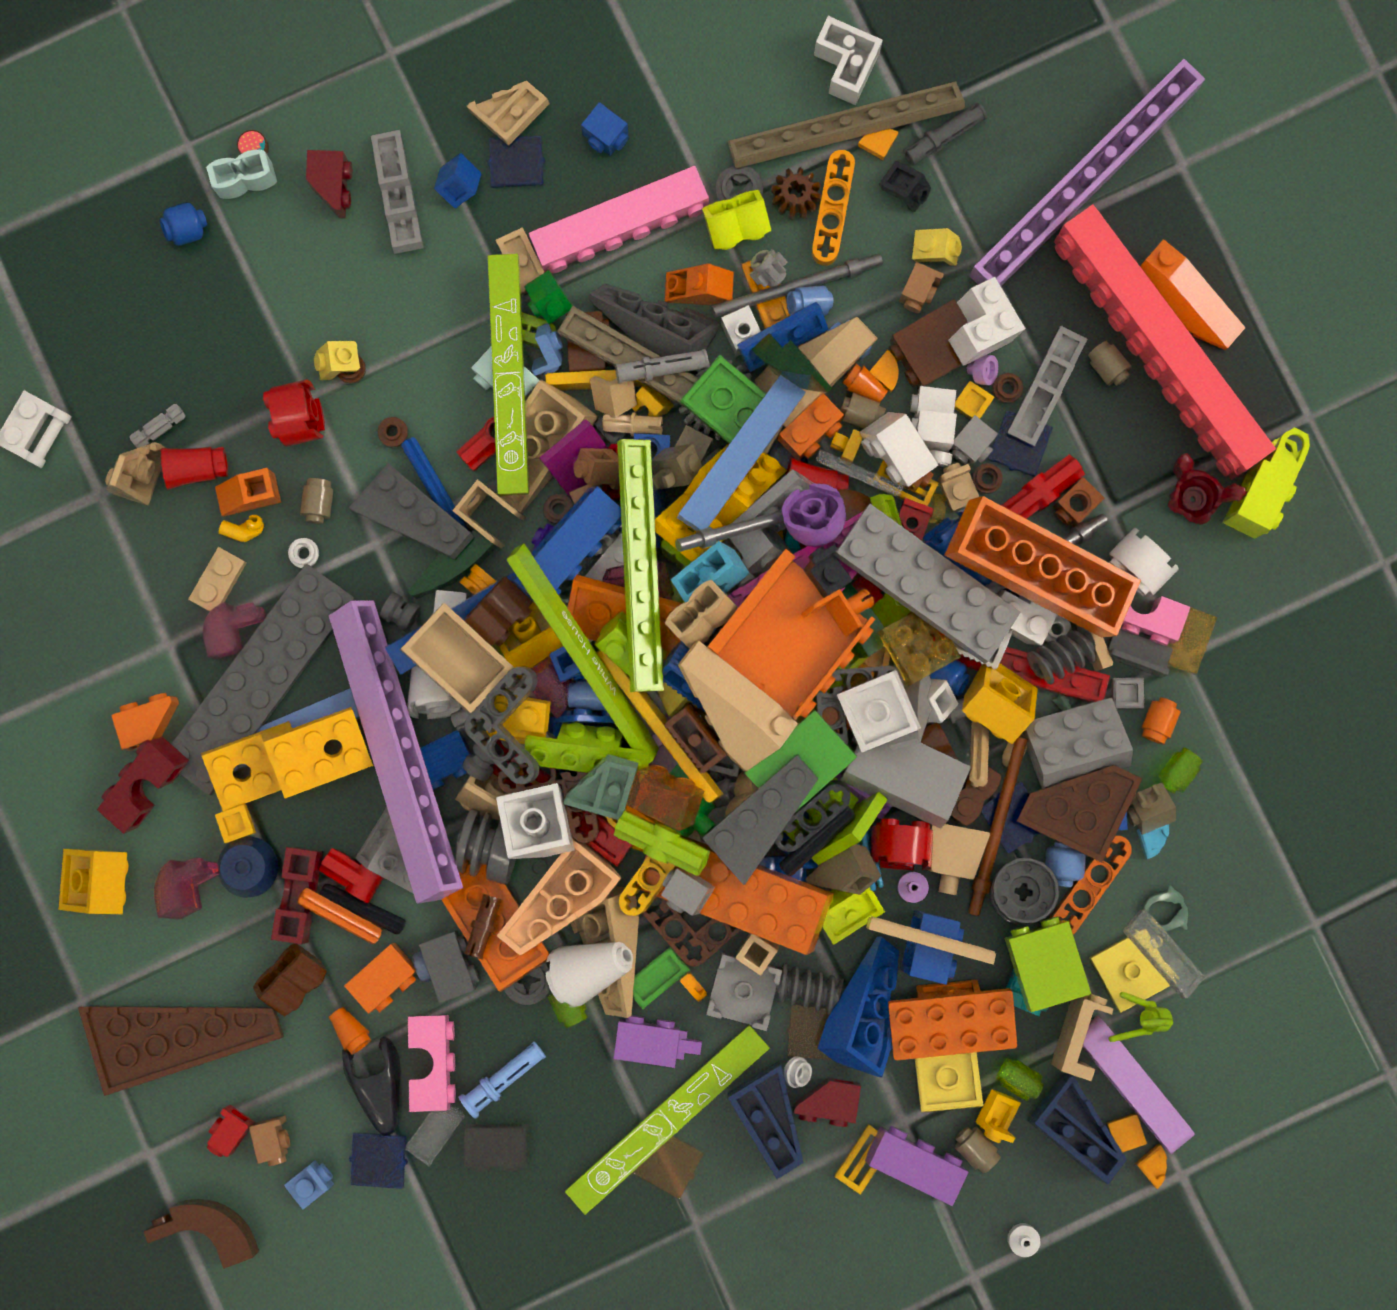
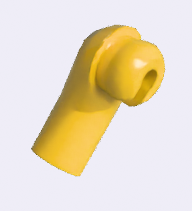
M250 515L249 519L240 525L223 520L218 533L240 542H247L262 533L264 523L258 515Z

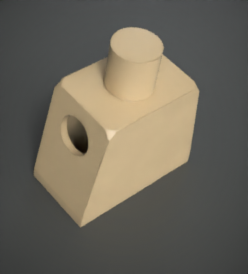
M930 824V829L933 830L932 868L928 871L941 874L938 892L957 895L960 877L974 880L990 833L945 824L940 829Z

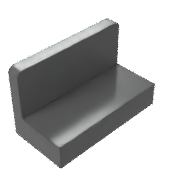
M1122 629L1119 630L1117 636L1110 638L1107 648L1112 660L1160 678L1168 676L1170 669L1167 668L1173 648Z

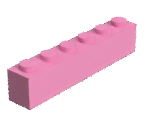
M692 166L529 232V237L544 272L550 270L554 274L563 271L568 267L567 264L574 261L585 262L592 259L595 253L601 250H615L623 245V241L628 239H642L651 233L650 230L660 226L662 229L669 228L678 222L677 219L687 215L690 218L701 215L703 213L702 208L709 205V197L696 166Z

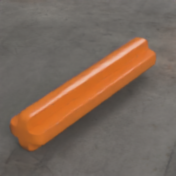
M305 888L300 893L297 903L370 944H376L382 934L380 927L309 888Z

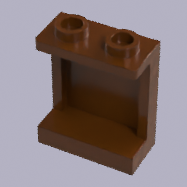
M955 299L893 334L890 339V352L897 362L901 361L907 370L904 372L907 381L912 387L917 386L918 390L920 386L927 387L929 384L962 366L960 359L948 341L963 325L968 323Z

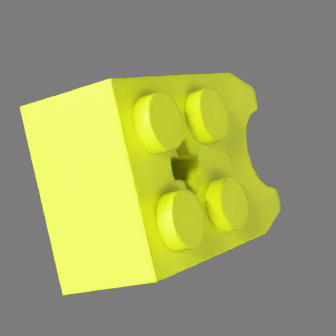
M1295 427L1273 440L1272 444L1276 450L1247 471L1241 484L1242 487H1245L1247 494L1241 501L1234 500L1222 523L1254 539L1263 534H1268L1271 529L1276 530L1284 515L1280 512L1284 503H1289L1296 492L1297 486L1293 484L1310 447L1308 434ZM1295 435L1301 439L1302 449L1299 452L1297 450V443L1288 439L1289 436ZM1285 444L1289 446L1290 451L1287 450Z

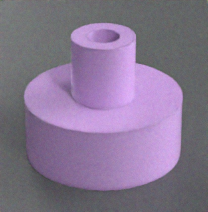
M985 355L975 360L974 363H969L967 365V373L973 375L976 384L992 385L998 375V361L993 355Z
M917 872L903 874L897 883V891L900 897L911 903L923 900L929 890L926 878ZM912 885L916 886L915 890H912Z

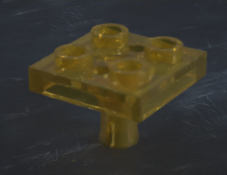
M911 613L877 632L907 686L916 683L961 657L951 639L915 613ZM910 627H913L915 629V634L912 633L913 629H910ZM930 634L935 636V641H933V637Z

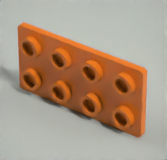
M977 979L947 982V985L942 983L916 986L917 998L888 1002L893 1057L895 1060L1004 1050L1017 1047L1013 992L1010 988L980 991Z

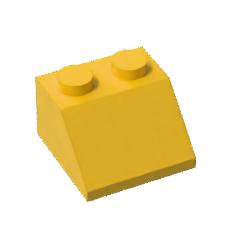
M532 603L529 606L532 610L531 614L521 624L515 621L508 629L511 635L499 647L505 659L513 668L530 667L537 674L552 664L549 654L563 647L537 605Z
M1000 663L998 668L994 670L992 666L987 667L986 664H983L964 695L962 712L971 721L979 722L988 728L997 738L1005 739L1013 744L1034 721L1038 688Z
M63 849L58 910L86 914H123V906L126 902L125 877L129 868L127 852Z

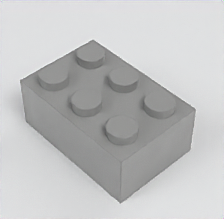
M1112 698L1034 719L1023 732L1024 738L1028 739L1027 751L1042 789L1112 765L1122 769L1131 766L1133 748Z

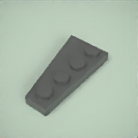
M389 463L349 507L353 513L364 516L383 527L390 528L400 535L418 541L422 545L454 560L474 538L466 528Z
M797 754L705 834L702 839L740 882L745 885L815 785L818 777Z

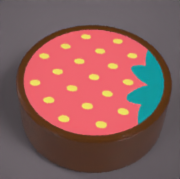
M247 130L237 140V149L240 154L250 150H264L266 154L268 153V142L264 135L257 130Z

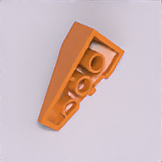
M1163 239L1141 264V269L1186 329L1192 333L1193 337L1227 350L1245 329V326L1190 261L1166 240Z

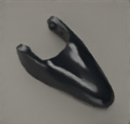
M382 1037L378 1046L383 1052L386 1066L380 1073L368 1077H356L353 1062L354 1054L351 1055L347 1049H343L342 1059L346 1079L363 1111L375 1129L383 1136H388L395 1132L398 1124L400 1059L391 1040L387 1037Z

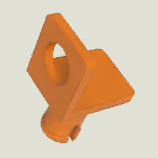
M839 589L810 606L801 616L805 618L826 606L843 634L848 636L862 626L857 615L873 607L874 600L873 597H870L863 602L861 601L870 594L865 589L860 590L848 599L845 598Z

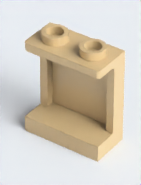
M1090 994L1071 1000L1051 1065L1062 1072L1092 1081L1095 1069L1084 1062L1078 1061L1094 1010H1100L1111 1015L1114 1008L1106 1005L1107 999Z

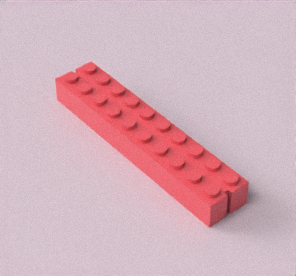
M1094 204L1064 224L1054 240L1057 254L1061 259L1068 260L1074 268L1072 271L1079 283H1085L1092 292L1090 296L1095 305L1099 308H1104L1109 315L1108 321L1115 331H1121L1127 339L1126 345L1130 352L1135 356L1139 355L1145 363L1144 369L1148 376L1159 382L1163 388L1162 394L1170 404L1174 403L1180 410L1181 420L1188 428L1192 427L1199 436L1198 442L1206 452H1211L1215 457L1218 470L1224 476H1229L1233 480L1276 450L1275 446Z

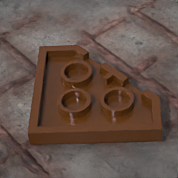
M1112 765L1030 793L1017 822L1102 863L1143 778Z

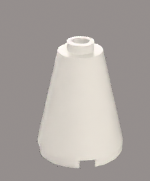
M417 665L411 669L407 705L411 717L419 719L418 713L427 714V719L446 718L460 710L461 706Z
M621 942L570 945L554 949L548 955L546 961H550V970L546 972V980L550 991L560 1003L566 1002L571 1008L581 1006L629 972L632 968L633 954Z

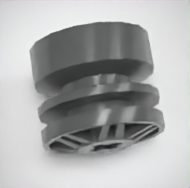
M471 809L466 821L461 826L456 842L455 864L458 872L463 874L469 861H471L470 876L475 877L480 871L482 864L487 865L486 879L507 885L516 859H508L501 820L497 828L494 829L492 828V814L486 813L481 825H479L480 810Z
M1019 858L1005 864L993 877L990 888V901L995 912L1005 921L1015 925H1031L1046 918L1055 908L1059 897L1058 881L1053 871L1043 862L1032 858ZM1021 885H1025V890L1030 892V896L1025 897L1023 901L1020 900V895L1015 894V890L1019 889Z

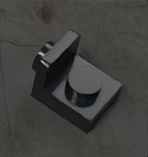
M898 161L894 162L879 183L883 191L905 201L909 210L913 212L927 200L931 191V187L923 173Z
M835 544L828 549L822 546L808 556L810 562L804 568V572L823 598L839 589H843L852 582L851 577L834 556L838 551Z

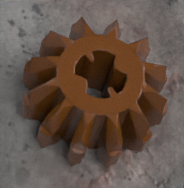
M800 167L797 170V174L794 175L792 170L788 168L785 173L786 177L777 175L776 182L778 185L771 187V193L776 195L772 198V204L780 205L778 210L780 215L788 210L790 211L789 218L791 220L795 218L796 212H799L800 217L804 219L807 216V210L810 212L816 211L817 206L815 202H820L822 196L817 192L821 185L820 182H812L814 178L812 172L803 176V168ZM796 190L797 193H801V197L797 198L795 194H791V191Z

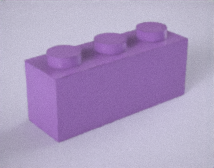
M880 1126L867 1153L866 1163L874 1169L953 1206L969 1173L961 1165L963 1160L947 1152L943 1157L933 1152L935 1149L933 1145L921 1139L914 1143L906 1139L908 1135L906 1132L894 1126H890L889 1130Z

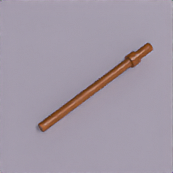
M1018 737L1014 742L978 877L975 876L971 887L974 892L968 913L975 916H980L986 893L989 894L992 885L990 876L1028 739Z

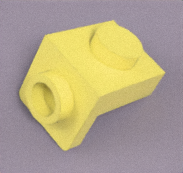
M948 228L915 230L912 255L914 261H944L950 266L957 265L958 256H960L962 250L958 235Z
M327 341L316 351L314 366L316 371H319L320 380H332L341 372H357L360 369L357 343L355 341Z

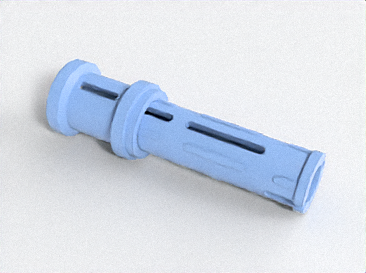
M533 1041L530 1046L510 1060L490 1078L487 1076L485 1078L482 1077L479 1080L480 1084L468 1094H461L459 1100L469 1114L476 1119L479 1117V1112L492 1101L497 1102L500 1100L503 1090L523 1076L539 1061L546 1058L544 1052Z

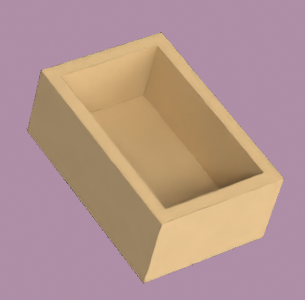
M445 603L400 648L401 652L468 713H472L513 668L504 657Z

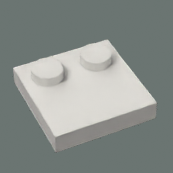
M896 670L837 694L862 753L921 728Z

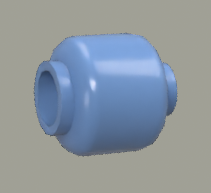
M1054 841V846L1046 849L1045 865L1053 871L1058 881V886L1072 887L1073 881H1079L1084 878L1085 854L1058 841Z

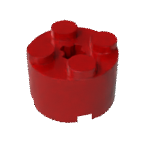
M308 379L272 387L269 391L263 393L265 406L270 410L272 419L268 422L269 432L273 439L279 438L286 447L322 439L324 436L319 433L325 430L322 406L319 398L313 399L310 391L315 390V388Z
M881 819V823H876V826L872 827L870 855L875 865L880 861V868L914 870V864L922 865V870L932 868L933 830L930 829V823L913 821L911 825H899V820Z

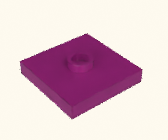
M587 419L583 420L539 457L570 498V492L587 485L583 478H577L574 474V464L578 459L580 448L608 449Z

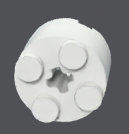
M1133 528L1108 554L1111 559L1109 563L1141 580L1136 591L1139 595L1143 597L1148 593L1153 596L1179 568L1176 564L1171 568L1167 564L1171 558L1148 536L1145 535L1142 539L1136 536L1139 530Z

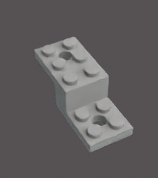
M792 469L731 524L781 511L785 500L793 491L797 489L800 492L810 489L809 485L815 483ZM784 523L730 538L744 557L741 560L750 574L726 592L727 596L769 570L785 549L791 552L778 534L780 530L786 529Z

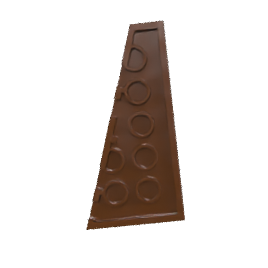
M78 1007L104 1096L284 1037L277 1012L271 1007Z

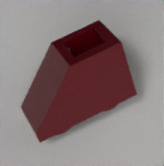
M307 150L306 180L308 184L339 218H346V209L351 207V192L347 190V180L352 179V162L348 161L343 151Z
M828 1077L793 1103L794 1114H799L798 1119L808 1122H817L818 1117L830 1119L829 1124L839 1127H847L848 1122L856 1124L861 1085L859 1082Z

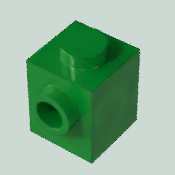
M547 270L524 286L531 298V301L527 303L537 318L542 315L548 324H551L572 308L570 300L550 270Z

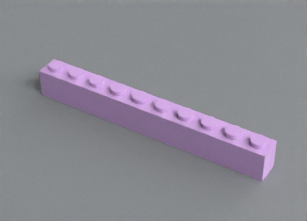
M1183 59L973 267L969 277L978 285L995 277L999 285L1002 286L1199 90L1205 78Z
M350 601L329 615L335 639L416 903L441 900L463 888L461 878L455 864L393 661L384 648L388 644L374 601Z

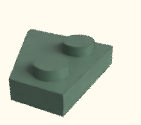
M608 754L566 794L563 804L618 820L625 810L638 763Z

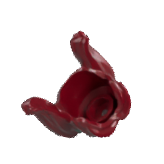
M1184 453L1176 460L1173 467L1178 481L1169 496L1168 508L1174 513L1183 515L1190 522L1201 525L1211 520V516L1222 503H1229L1234 500L1241 501L1246 496L1247 491L1245 487L1239 486L1236 483L1223 488L1215 477L1202 470L1193 469V459L1188 453ZM1194 497L1195 502H1191L1190 498Z

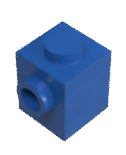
M600 102L581 124L582 135L589 139L587 141L588 144L599 153L604 151L611 156L615 150L620 151L629 139L628 123Z

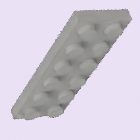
M872 504L865 508L834 555L984 664L989 662L1021 613Z

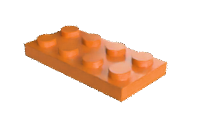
M576 575L573 579L567 609L587 639L597 641L602 628L622 611L626 614L625 587ZM659 597L661 647L667 651L664 659L666 660L671 650L681 640L665 622L670 613L683 603Z
M469 864L463 874L459 873L463 888L441 900L467 942L473 929L470 925L472 920H476L483 894L502 900L493 924L496 927L495 931L490 933L483 960L479 959L497 990L502 992L544 964L550 953L544 943L541 942L520 956L497 937L498 933L520 906L507 885L486 879L487 865L482 864L478 874L473 877L470 876Z

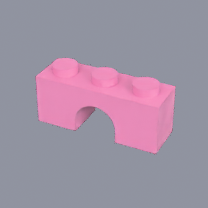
M1163 596L1155 599L1149 614H1139L1130 605L1121 629L1135 635H1139L1140 632L1151 636V641L1167 646L1168 643L1172 644L1179 641L1190 607Z
M449 1015L408 1017V1048L427 1050L434 1062L433 1069L426 1078L409 1080V1112L446 1111L451 1109V1103L456 1101L455 1084H450V1072L455 1071V1054L450 1053L449 1040H454L455 1028L454 1021H449Z

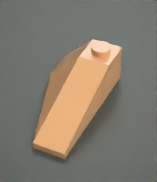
M572 839L575 850L560 854L498 933L497 937L520 956L601 904L620 881L621 876L611 864L586 843Z

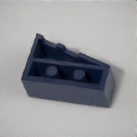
M780 1061L727 1093L729 1101L776 1179L804 1163Z
M1064 1072L1027 1121L1095 1178L1109 1184L1127 1161V1158L1106 1125L1102 1123L1092 1103L1078 1085L1074 1075Z

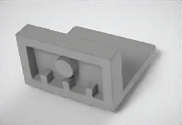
M386 807L355 858L368 870L413 893Z

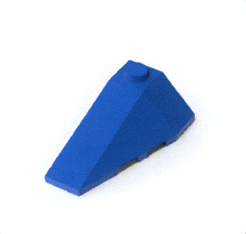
M876 937L826 1020L817 1048L836 1063L877 1077H883L891 1050L892 1038L887 1037L888 1020L890 1019L888 1002L891 998V991L896 988L899 950L883 937Z

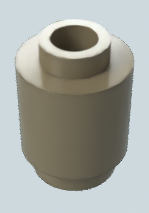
M1107 340L1099 344L1088 354L1091 366L1108 386L1113 383L1118 386L1130 377L1131 374L1128 371L1132 366L1114 344L1110 345Z
M853 393L851 398L845 396L840 411L844 414V422L865 429L882 417L886 408L879 406L880 403Z
M319 478L307 479V484L303 486L300 515L306 517V522L323 524L324 519H330L334 491L331 488V481Z
M967 1126L955 1137L957 1141L955 1149L975 1170L979 1169L983 1174L992 1169L1001 1158L997 1153V1147L984 1136V1133L977 1126L972 1129Z

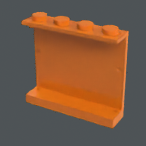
M785 549L708 645V648L776 701L796 720L800 715L806 718L816 705L812 699L819 690L825 694L836 679L831 675L838 666L844 669L852 660L855 654L851 650L856 643L859 642L863 645L874 631L870 628V625L875 619L871 616L867 620L861 614H858L857 617L861 621L862 626L852 634L845 636L826 606L803 618L801 614L810 606L823 599V596L806 575L804 569L793 562L796 556Z

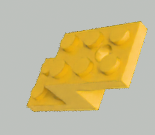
M729 444L698 471L686 491L655 519V532L675 549H677L675 545L676 539L691 536L697 532L677 518L679 512ZM762 453L709 527L716 529L730 525L770 490L787 470L775 458ZM699 546L681 551L680 553L693 562L710 547L702 549Z
M351 707L292 728L290 721L201 753L223 811L282 790L284 798H288L373 766ZM332 739L340 741L341 750L338 753L330 755L324 751L327 741ZM239 764H245L251 769L249 776L245 779H238L233 775V769Z

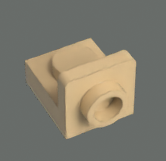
M960 463L952 464L943 469L944 474L938 479L951 513L965 508L970 499L979 497L969 473L971 470L969 464L962 467Z

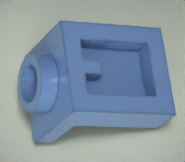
M314 1160L284 1186L303 1210L329 1190L334 1183L331 1181L333 1176L330 1170L323 1163L319 1165Z

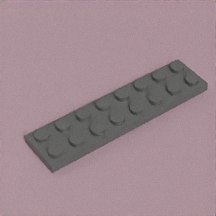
M305 564L171 745L189 760L180 772V775L208 795H212L215 789L201 753L257 733L333 632L329 615L348 602L356 601L357 599L310 565Z

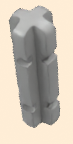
M177 404L171 405L166 409V414L160 413L142 426L144 428L142 431L138 429L131 434L130 440L136 448L150 444L148 442L150 439L156 440L173 427L171 424L174 422L178 424L185 419L186 416L183 410Z

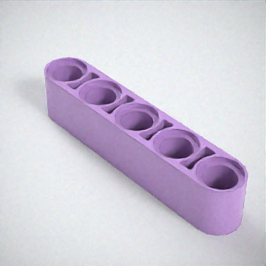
M1096 1016L1090 1021L1082 1046L1083 1049L1161 1145L1170 1154H1173L1191 1139L1195 1133L1120 1041H1109V1037L1115 1034L1099 1016Z

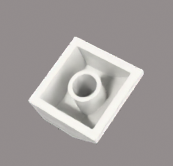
M558 783L496 797L508 859L541 858L575 850L566 806L563 804V790Z

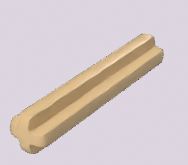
M972 721L969 780L973 787H984L988 782L989 729L979 722Z

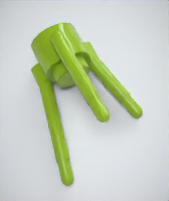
M1121 992V998L1145 1007V1010L1140 1015V1025L1143 1027L1110 1036L1109 1041L1116 1042L1142 1035H1152L1153 1032H1166L1173 1025L1172 1014L1167 1008L1157 1007L1155 1001H1147L1132 994Z

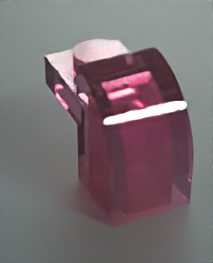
M226 602L213 608L204 621L202 631L208 657L216 660L239 653L243 645L238 628L263 622L266 618L264 608L255 606L254 603H247L237 606V612H234L232 605Z
M548 656L531 668L536 673L538 679L533 693L538 697L535 699L551 701L550 712L557 719L566 709L569 684L573 683V680L571 678L565 682H560L552 660Z
M193 858L186 862L168 861L158 873L154 886L158 918L182 919L202 909L198 885L219 875L218 864L216 862L204 861L203 858Z

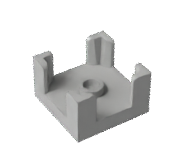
M722 952L706 1015L719 1019L724 1017L750 1024L751 1027L767 1031L770 1011L777 985L780 982L782 969L768 965L760 976L736 960V956Z

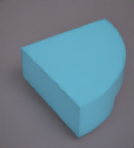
M1169 824L1143 835L1137 829L1145 859L1152 858L1161 851L1169 835Z

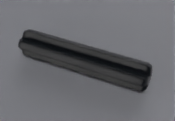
M847 806L801 847L790 852L780 862L781 870L788 876L794 875L855 819V812Z
M325 884L319 895L394 934H400L405 927V919L372 903H366L331 884Z

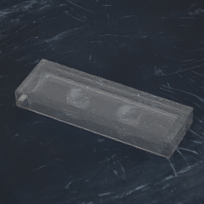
M821 449L816 457L818 463L893 496L900 497L904 489L903 485L895 484L887 478Z
M1146 909L1139 910L1122 930L1182 999L1189 998L1205 978Z

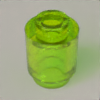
M1183 747L1180 752L1176 751L1159 772L1158 775L1162 779L1160 783H1163L1166 790L1173 794L1176 791L1183 793L1201 771L1202 759L1191 750Z
M553 994L547 996L559 1023L563 1022L565 1028H569L588 1018L585 1012L587 1010L585 1004L571 1008L566 1002L560 1003Z
M1007 1058L996 1075V1079L1001 1082L1002 1087L1026 1102L1030 1098L1035 1100L1044 1087V1083L1041 1082L1042 1075L1017 1059L1013 1061Z

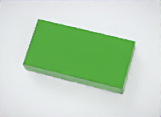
M671 946L634 976L633 998L642 1009L690 971L689 967Z

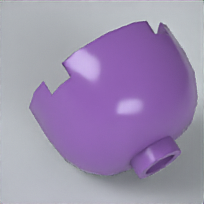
M815 483L809 485L810 489L800 492L797 489L787 497L782 507L784 524L790 535L796 541L813 547L826 545L835 540L842 532L846 522L844 501L837 489L827 484Z

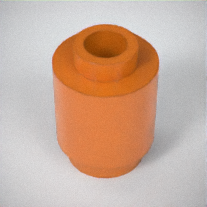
M1160 697L1159 701H1152L1141 727L1144 729L1141 736L1152 742L1165 745L1166 740L1171 738L1181 713L1180 710L1176 709L1177 703Z

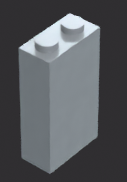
M853 736L851 742L856 744L853 752L857 755V758L843 769L844 772L840 781L871 796L879 791L888 799L886 803L940 829L947 823L971 766L921 742L891 750L889 742L862 753L855 736Z

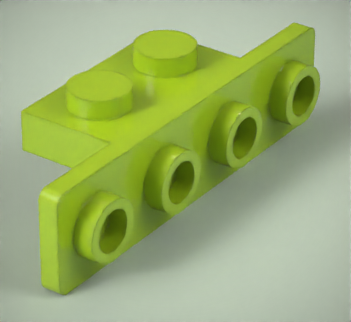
M562 722L557 739L527 735L525 739V749L536 759L541 767L589 773L603 758L610 754L638 763L634 779L647 780L650 753L643 750L621 748L623 735L620 730L613 729L612 727H594L578 722Z

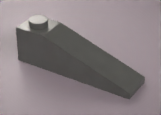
M604 284L590 293L588 298L633 341L661 357L702 349L707 350L720 326L719 322L697 311L685 308L683 313L667 308L668 302L658 300V303L646 302L641 300V296L638 293Z

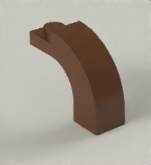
M191 1199L174 1204L169 1208L172 1218L170 1214L151 1220L152 1226L144 1231L147 1243L185 1230L202 1233L215 1245L223 1269L251 1259L259 1252L254 1235L244 1219L224 1204L206 1199Z

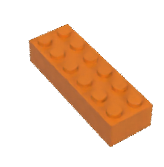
M984 496L968 501L944 556L1101 638L1118 635L1141 582L1140 579Z
M682 835L680 836L710 851L707 864L699 877L715 886V889L700 914L802 954L808 955L814 952L834 893L761 865L757 866L746 884L743 885L709 845ZM648 868L644 874L645 881L650 885H656L660 880V874L657 869ZM663 887L657 895V897L667 900L666 898L661 896L662 892L665 889V887ZM641 888V891L647 892L649 894L651 893L650 891Z

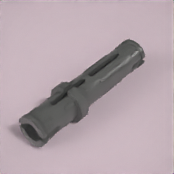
M976 102L939 128L925 132L924 137L903 149L906 160L909 164L911 163L912 166H915L932 153L937 154L942 151V147L987 119L984 107L981 104L979 105V102Z

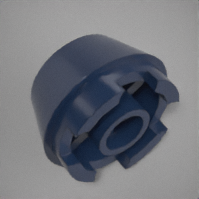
M247 836L230 842L224 847L218 859L217 872L222 885L230 893L244 898L256 897L266 892L274 883L278 873V859L273 848L267 842L257 837Z

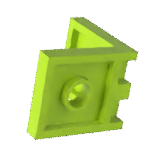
M878 791L856 804L852 809L856 815L855 819L811 859L820 865L861 842L888 799ZM810 814L809 820L803 816L806 822L814 824L813 817ZM798 819L795 820V822H797L796 829H794L790 833H788L786 830L783 831L793 841H795V832L802 828L798 822Z

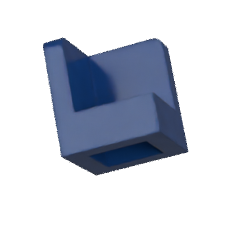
M460 153L440 168L434 189L450 205L457 208L476 194L481 172Z

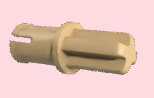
M632 412V415H619L616 418L604 414L602 420V428L607 432L630 433L631 436H634V433L662 435L663 426H661L663 424V417L636 416V413Z

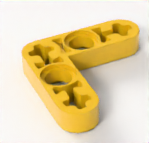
M627 801L626 811L654 824L658 823L633 803ZM606 817L610 825L615 828L618 820ZM648 856L619 897L620 909L629 916L644 913L664 887L662 884L671 870L675 871L677 866L669 862L657 861ZM650 867L657 869L660 874V880L656 885H650L645 881L644 874ZM641 888L651 892L650 895L647 892L641 894L638 899L640 907L636 906L632 909L629 907L631 901L628 899V896L637 895Z

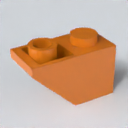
M709 263L666 272L665 302L715 305L732 300L734 272Z
M269 468L238 474L215 487L222 517L281 503L275 473Z
M160 693L149 697V703L138 706V703L134 702L119 707L120 712L111 716L121 749L131 751L137 749L148 739L152 741L162 737L179 705L178 698L167 696V693Z

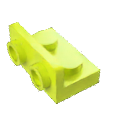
M870 887L861 895L832 889L829 892L834 893L822 927L834 945L866 925L869 917H878L885 913L874 892L870 890Z

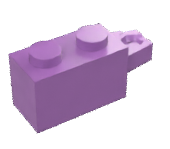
M631 1015L626 1020H619L613 1059L675 1068L676 1059L684 1060L685 1053L701 1055L702 1041L688 1039V1031L680 1030V1027H674V1021L657 1019L656 1024L645 1023V1017Z

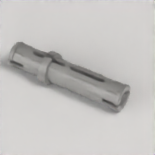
M706 349L652 359L646 356L642 357L640 361L615 364L616 377L619 384L639 379L652 381L653 377L709 368Z

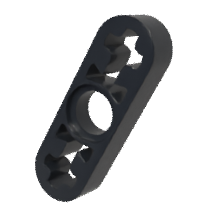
M832 780L794 813L783 831L786 830L788 833L792 832L797 828L795 820L798 819L802 828L795 832V841L792 842L790 839L782 840L784 835L782 831L775 841L776 845L786 852H792L801 847L849 805L850 790L848 786L839 780ZM833 790L837 793L841 790L842 801L839 802L836 799L828 804L830 812L827 813L823 804L830 799L829 791ZM814 808L820 811L822 817L817 823L811 824L803 818L804 812Z

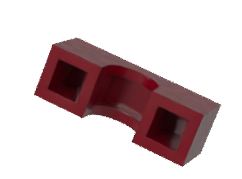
M163 736L152 741L149 739L144 741L135 752L138 755L135 760L125 765L119 772L120 780L116 785L110 786L101 797L104 801L97 811L123 834L138 828L155 806L144 794V780L150 781L158 789L173 783L189 762Z
M286 847L281 878H284V892L281 904L275 911L271 940L295 944L309 942L313 912L302 907L297 902L300 893L305 888H309L317 893L320 875L319 868L322 863L323 851Z

